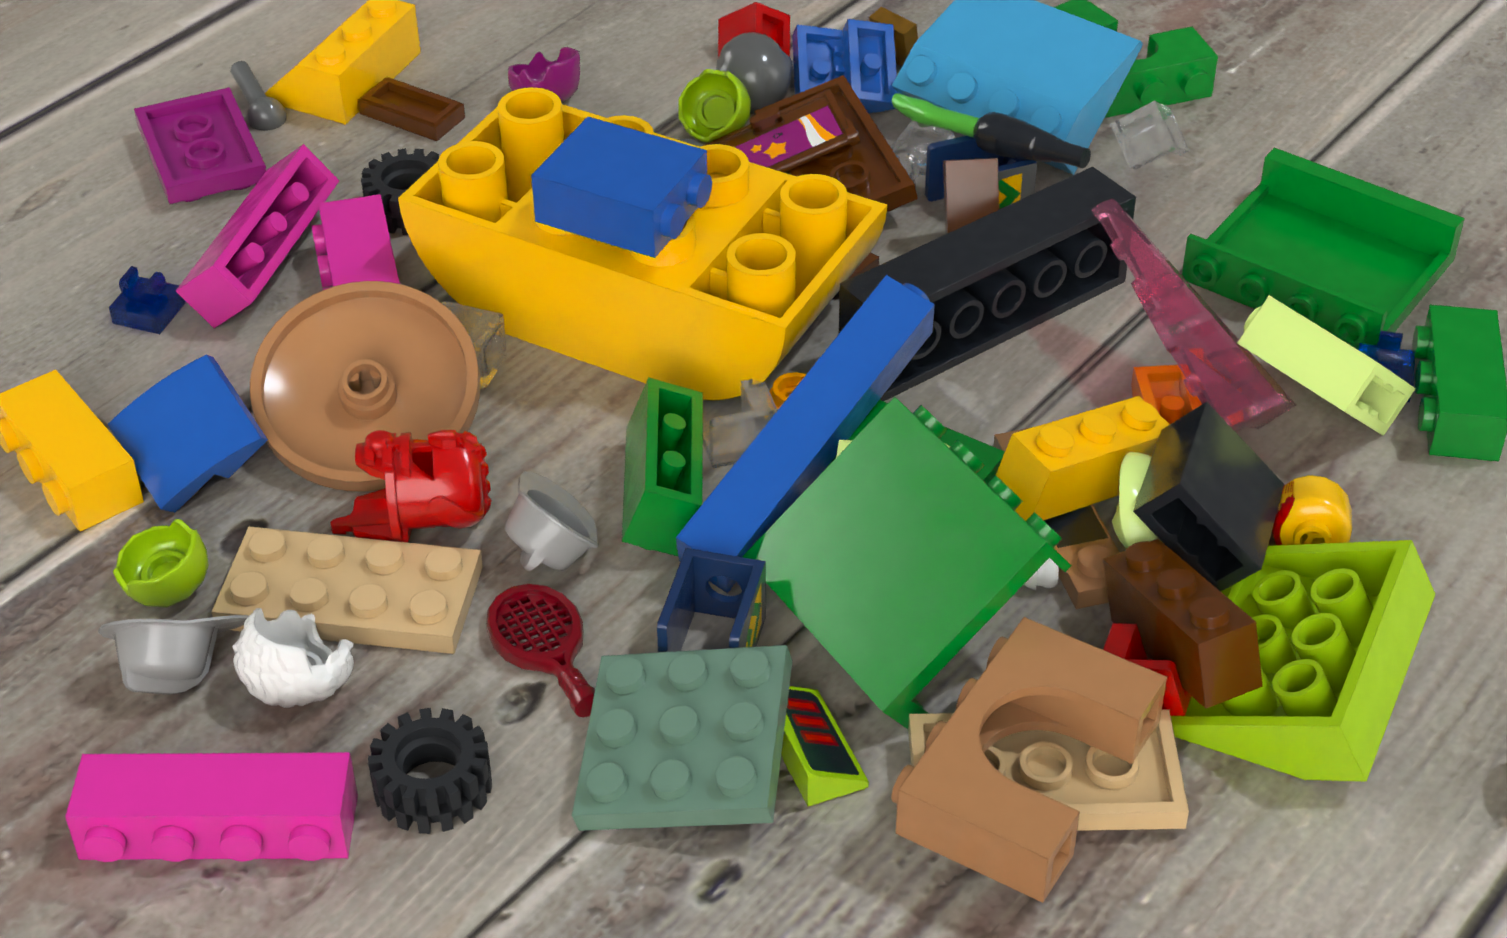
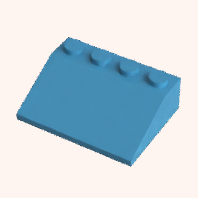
M954 0L914 43L892 87L900 94L922 99L938 107L977 118L989 112L1010 115L1043 129L1068 143L1089 148L1143 43L1138 39L1035 0ZM1043 162L1072 175L1075 174L1078 168L1064 163Z

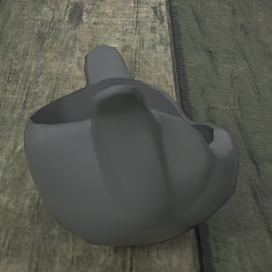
M753 32L743 33L731 39L722 48L720 57L716 62V70L731 72L745 85L751 100L750 114H755V110L783 100L789 88H794L792 60L769 36Z

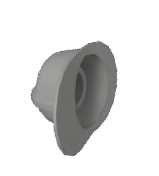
M524 471L518 478L519 494L505 523V531L510 539L522 549L520 562L524 569L531 571L542 563L555 570L563 571L571 566L590 547L597 549L599 544L597 543L595 522L588 511L562 487L542 475Z
M230 615L185 621L128 619L101 625L98 633L103 637L115 640L122 680L128 690L132 692L171 695L186 692L202 681L209 672L217 633L243 626L249 616Z

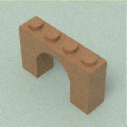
M1023 617L1009 638L1001 636L996 641L988 657L986 669L978 680L970 678L965 683L957 700L956 711L948 722L940 720L935 724L927 739L924 755L916 766L908 764L900 772L891 795L892 802L897 804L896 834L1043 903L1074 855L1080 811L1007 778L989 762L984 753L995 742L1006 736L1024 731L1040 730L1069 736L1132 764L1160 721L1167 677Z

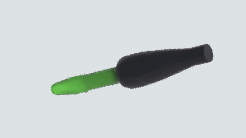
M900 93L894 94L891 99L893 107L906 117L916 121L919 127L935 126L974 137L978 147L994 155L1022 160L1064 163L1079 168H1085L1090 161V149L1068 143L1043 129L1010 115L989 112L977 118L941 108L928 101Z

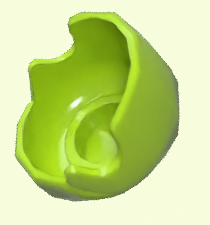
M705 69L699 77H695L688 82L678 99V118L690 136L699 141L709 143L746 125L750 119L751 100L745 85L731 72Z
M175 519L170 526H153L134 534L118 552L116 568L113 570V574L124 592L136 602L144 606L167 608L188 599L202 585L209 566L208 554L198 531L192 530L181 519Z

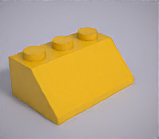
M368 0L266 91V96L275 98L285 108L347 124L359 112V98L384 78L390 77L394 79L421 53L415 4L399 0Z

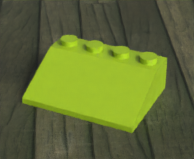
M1412 540L1268 546L1261 570L1221 591L1256 621L1263 687L1207 709L1191 696L1185 716H1170L1174 737L1303 780L1367 782L1436 595Z

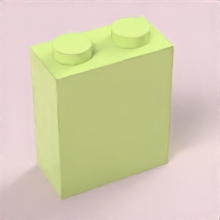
M1268 296L1263 305L1256 308L1249 315L1244 325V333L1237 342L1240 346L1383 436L1416 389L1380 363L1271 296Z

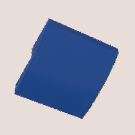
M847 19L843 30L796 25L792 34L795 94L844 75L869 114L896 109L891 102L892 96L898 93L892 87L897 77L893 24Z
M204 355L190 362L153 385L107 424L117 441L133 458L137 473L159 508L173 513L178 511L214 474L230 478L268 441L214 357Z

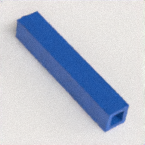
M888 275L882 279L676 536L679 561L682 559L685 548L742 557L826 469L837 455L839 440H848L931 335L935 304L930 302L927 295L921 289L909 283L902 285ZM715 576L708 580L727 594L736 583L731 578L725 576Z

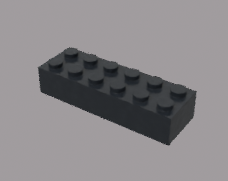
M1092 166L840 283L839 333L886 275L902 285L909 283L918 287L927 295L930 302L935 304L931 335L880 400L886 401L1124 283L1126 280L1136 196Z

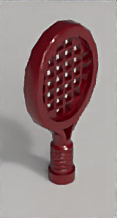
M523 584L513 586L497 595L488 608L486 621L487 633L493 648L505 661L521 669L539 671L556 676L558 684L568 697L569 704L575 714L583 718L590 716L595 688L590 686L580 670L573 666L574 659L583 646L584 634L583 620L576 605L563 593L544 585ZM534 608V610L527 612L528 609ZM520 612L523 613L522 615H519V616H516V615H515V614H518V613H520ZM555 618V621L548 622V620ZM528 620V622L521 624V621ZM541 623H544V624H545V625H542V626H540V627L537 626L538 624H541ZM514 624L517 625V626H515V627H513V628H510V627H509V626L514 625ZM557 626H560V627H561V628H559V629H557V630H554V629H553V628H555V627H557ZM531 627L533 628V629L530 630V631H526V630H525V629H528V628H531ZM549 630V633L542 634V632ZM520 631L522 632V634L520 635H514L515 633H518ZM566 634V636L559 638V635ZM538 635L537 638L531 639L532 636ZM552 638L555 639L554 641H551V642H549V643H548V641H547V640L552 639ZM525 639L527 640L526 642L520 644V641ZM539 643H543V644H544V645H541V646H539V647L536 646V645L539 644ZM529 647H532V649L529 650V651H525V650H524V649H527V648H529Z

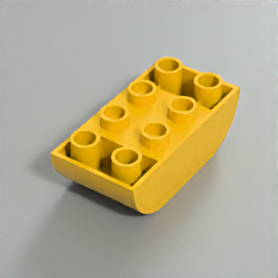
M535 87L517 89L503 96L498 106L457 144L443 151L438 162L398 197L406 231L426 268L456 302L485 324L501 333L645 384L649 377L702 392L703 400H724L741 396L761 385L771 375L840 290V283L850 278L874 248L883 231L887 213V204L848 193L845 186L833 177L821 174H806L796 177L751 163L745 153L735 147L722 144L699 147L654 133L652 126L641 118L627 115L602 117L563 105L559 96L554 92ZM587 116L707 150V174L712 178L710 197L705 206L698 208L686 221L680 235L676 239H671L656 258L535 222L531 175Z

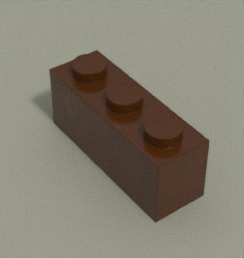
M1158 538L1152 541L1132 544L1125 551L1103 559L1111 621L1113 623L1137 624L1145 653L1153 660L1173 661L1176 664L1182 687L1205 709L1263 687L1256 621Z

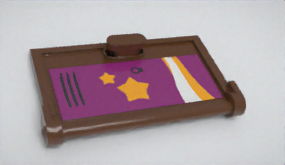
M828 89L783 110H779L778 107H771L753 115L749 119V125L703 146L711 144L729 145L745 153L751 163L786 173L850 144L853 147L861 143L859 132L855 129L850 118L846 119L832 91Z

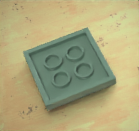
M776 645L601 656L572 811V817L578 830L773 823L792 669V658L788 646Z

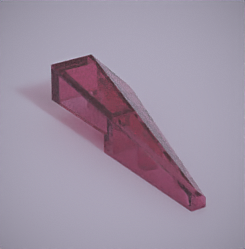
M1115 199L1102 202L1091 209L1113 241L1110 246L1116 257L1120 260L1124 259L1136 278L1131 285L1164 347L1171 353L1186 377L1183 382L1193 397L1197 396L1202 404L1208 402L1236 433L1245 427L1260 429L1296 406L1295 402L1247 349L1237 344L1239 339Z

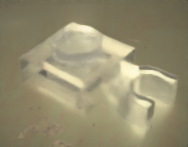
M911 121L892 144L891 148L916 187L915 180L919 174L926 176L928 145L934 142L953 139L955 136L952 131L935 126L919 127L917 122Z

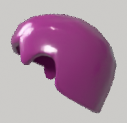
M563 47L556 61H549L542 52H537L529 64H515L508 67V83L512 91L530 87L543 88L554 92L559 96L561 102L570 99L578 89L580 81V53L578 50L570 47Z

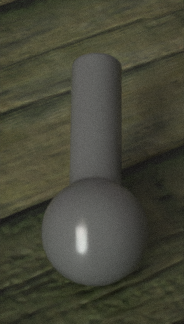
M238 61L234 63L230 68V72L250 105L247 113L250 126L262 131L273 130L282 126L286 121L284 106L275 98L266 96L247 62Z

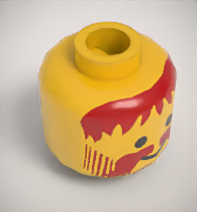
M1308 475L1298 477L1285 484L1272 529L1276 545L1350 542L1352 509L1346 492L1338 483L1321 476Z

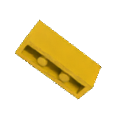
M56 369L0 393V445L6 453L12 451L17 453L19 465L31 484L38 481L42 484L45 498L57 516L65 513L81 532L144 502L133 458Z
M1140 396L1129 398L1013 433L996 476L1023 501L1014 511L1025 521L1034 512L1044 521L1119 496L1120 468L1125 455L1129 452H1139L1153 456L1161 430L1170 424L1158 414L1155 407L1145 402Z

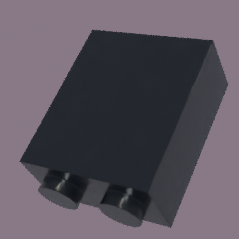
M1205 402L1161 430L1133 512L1168 548L1221 592L1262 569L1284 483L1211 405Z

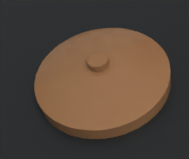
M384 281L351 282L337 285L309 296L287 311L274 324L262 341L254 359L250 377V400L256 422L268 439L266 444L273 454L294 473L308 481L332 489L359 492L376 491L386 488L385 480L371 476L356 466V444L364 443L366 436L376 430L396 433L397 437L401 433L411 432L412 439L428 440V434L440 430H456L457 433L468 432L477 412L480 399V372L475 349L465 327L437 299L420 290L398 283Z

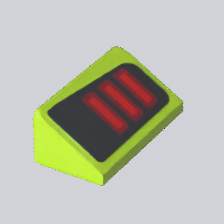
M789 686L781 757L806 805L809 807L868 788L869 781L820 692L816 689Z

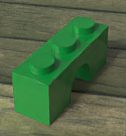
M1192 26L1150 34L1147 57L1145 59H1135L1105 118L1211 97L1218 55Z

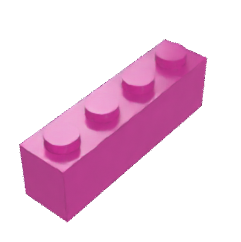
M304 144L298 147L264 173L177 288L176 292L213 328L221 325L251 305L319 211L318 203L326 201L340 180Z
M381 194L318 203L322 224L311 225L323 290L331 288V286L360 281H384L400 284Z
M350 752L82 754L65 818L79 860L113 862L117 860L163 859L179 862L186 859H232L235 861L301 859L317 861L320 859L349 857L358 792Z

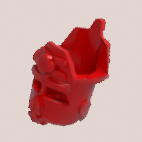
M376 430L369 433L364 443L356 444L355 463L357 467L367 474L385 480L386 488L356 497L353 511L350 515L333 519L330 522L332 534L353 532L354 537L409 543L412 529L435 527L462 529L474 526L487 514L492 502L488 496L491 487L486 477L489 474V468L484 459L487 455L485 447L478 442L475 435L467 431L457 433L456 430H440L428 434V440L412 439L411 432L401 433L399 437L396 436V433H390L385 430Z

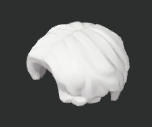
M256 608L245 620L240 638L232 646L235 652L233 663L239 679L247 687L249 693L263 701V703L271 706L279 705L283 708H291L295 705L304 706L327 699L334 694L336 689L346 683L354 665L353 656L350 654L354 643L347 639L339 640L338 648L333 652L323 644L317 632L315 616L313 614L300 618L297 611L285 610L276 620L267 621L264 618L262 609Z

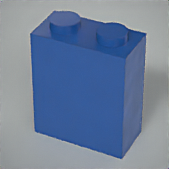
M588 116L531 175L535 222L653 258L657 257L671 239H676L680 235L684 224L698 208L705 206L712 190V178L707 174V150Z

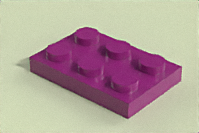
M230 87L134 109L138 128L169 204L182 201L192 202L203 196L228 190H243L253 184H257L266 172L263 158Z

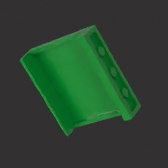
M1274 147L1265 156L1261 183L1207 239L1194 234H1190L1187 237L1181 279L1253 309L1262 306L1267 297L1271 296L1360 352L1375 357L1454 261L1465 218Z
M894 397L742 557L766 561V583L879 709L908 729L909 714H929L915 699L918 693L1049 558L1064 572L1072 565L1054 549L1062 538L1035 512L1025 521L1014 511L1023 501L996 475L986 484L977 475L984 464L958 439L950 448L940 440L948 429L928 410L920 405L912 413Z

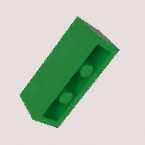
M1430 304L1425 326L1416 325L1412 340V358L1421 359L1416 369L1415 393L1424 395L1419 405L1418 430L1427 431L1429 455L1499 462L1507 435V383L1497 310Z
M648 377L626 428L622 542L636 545L646 550H655L678 557L676 536L703 504V393Z

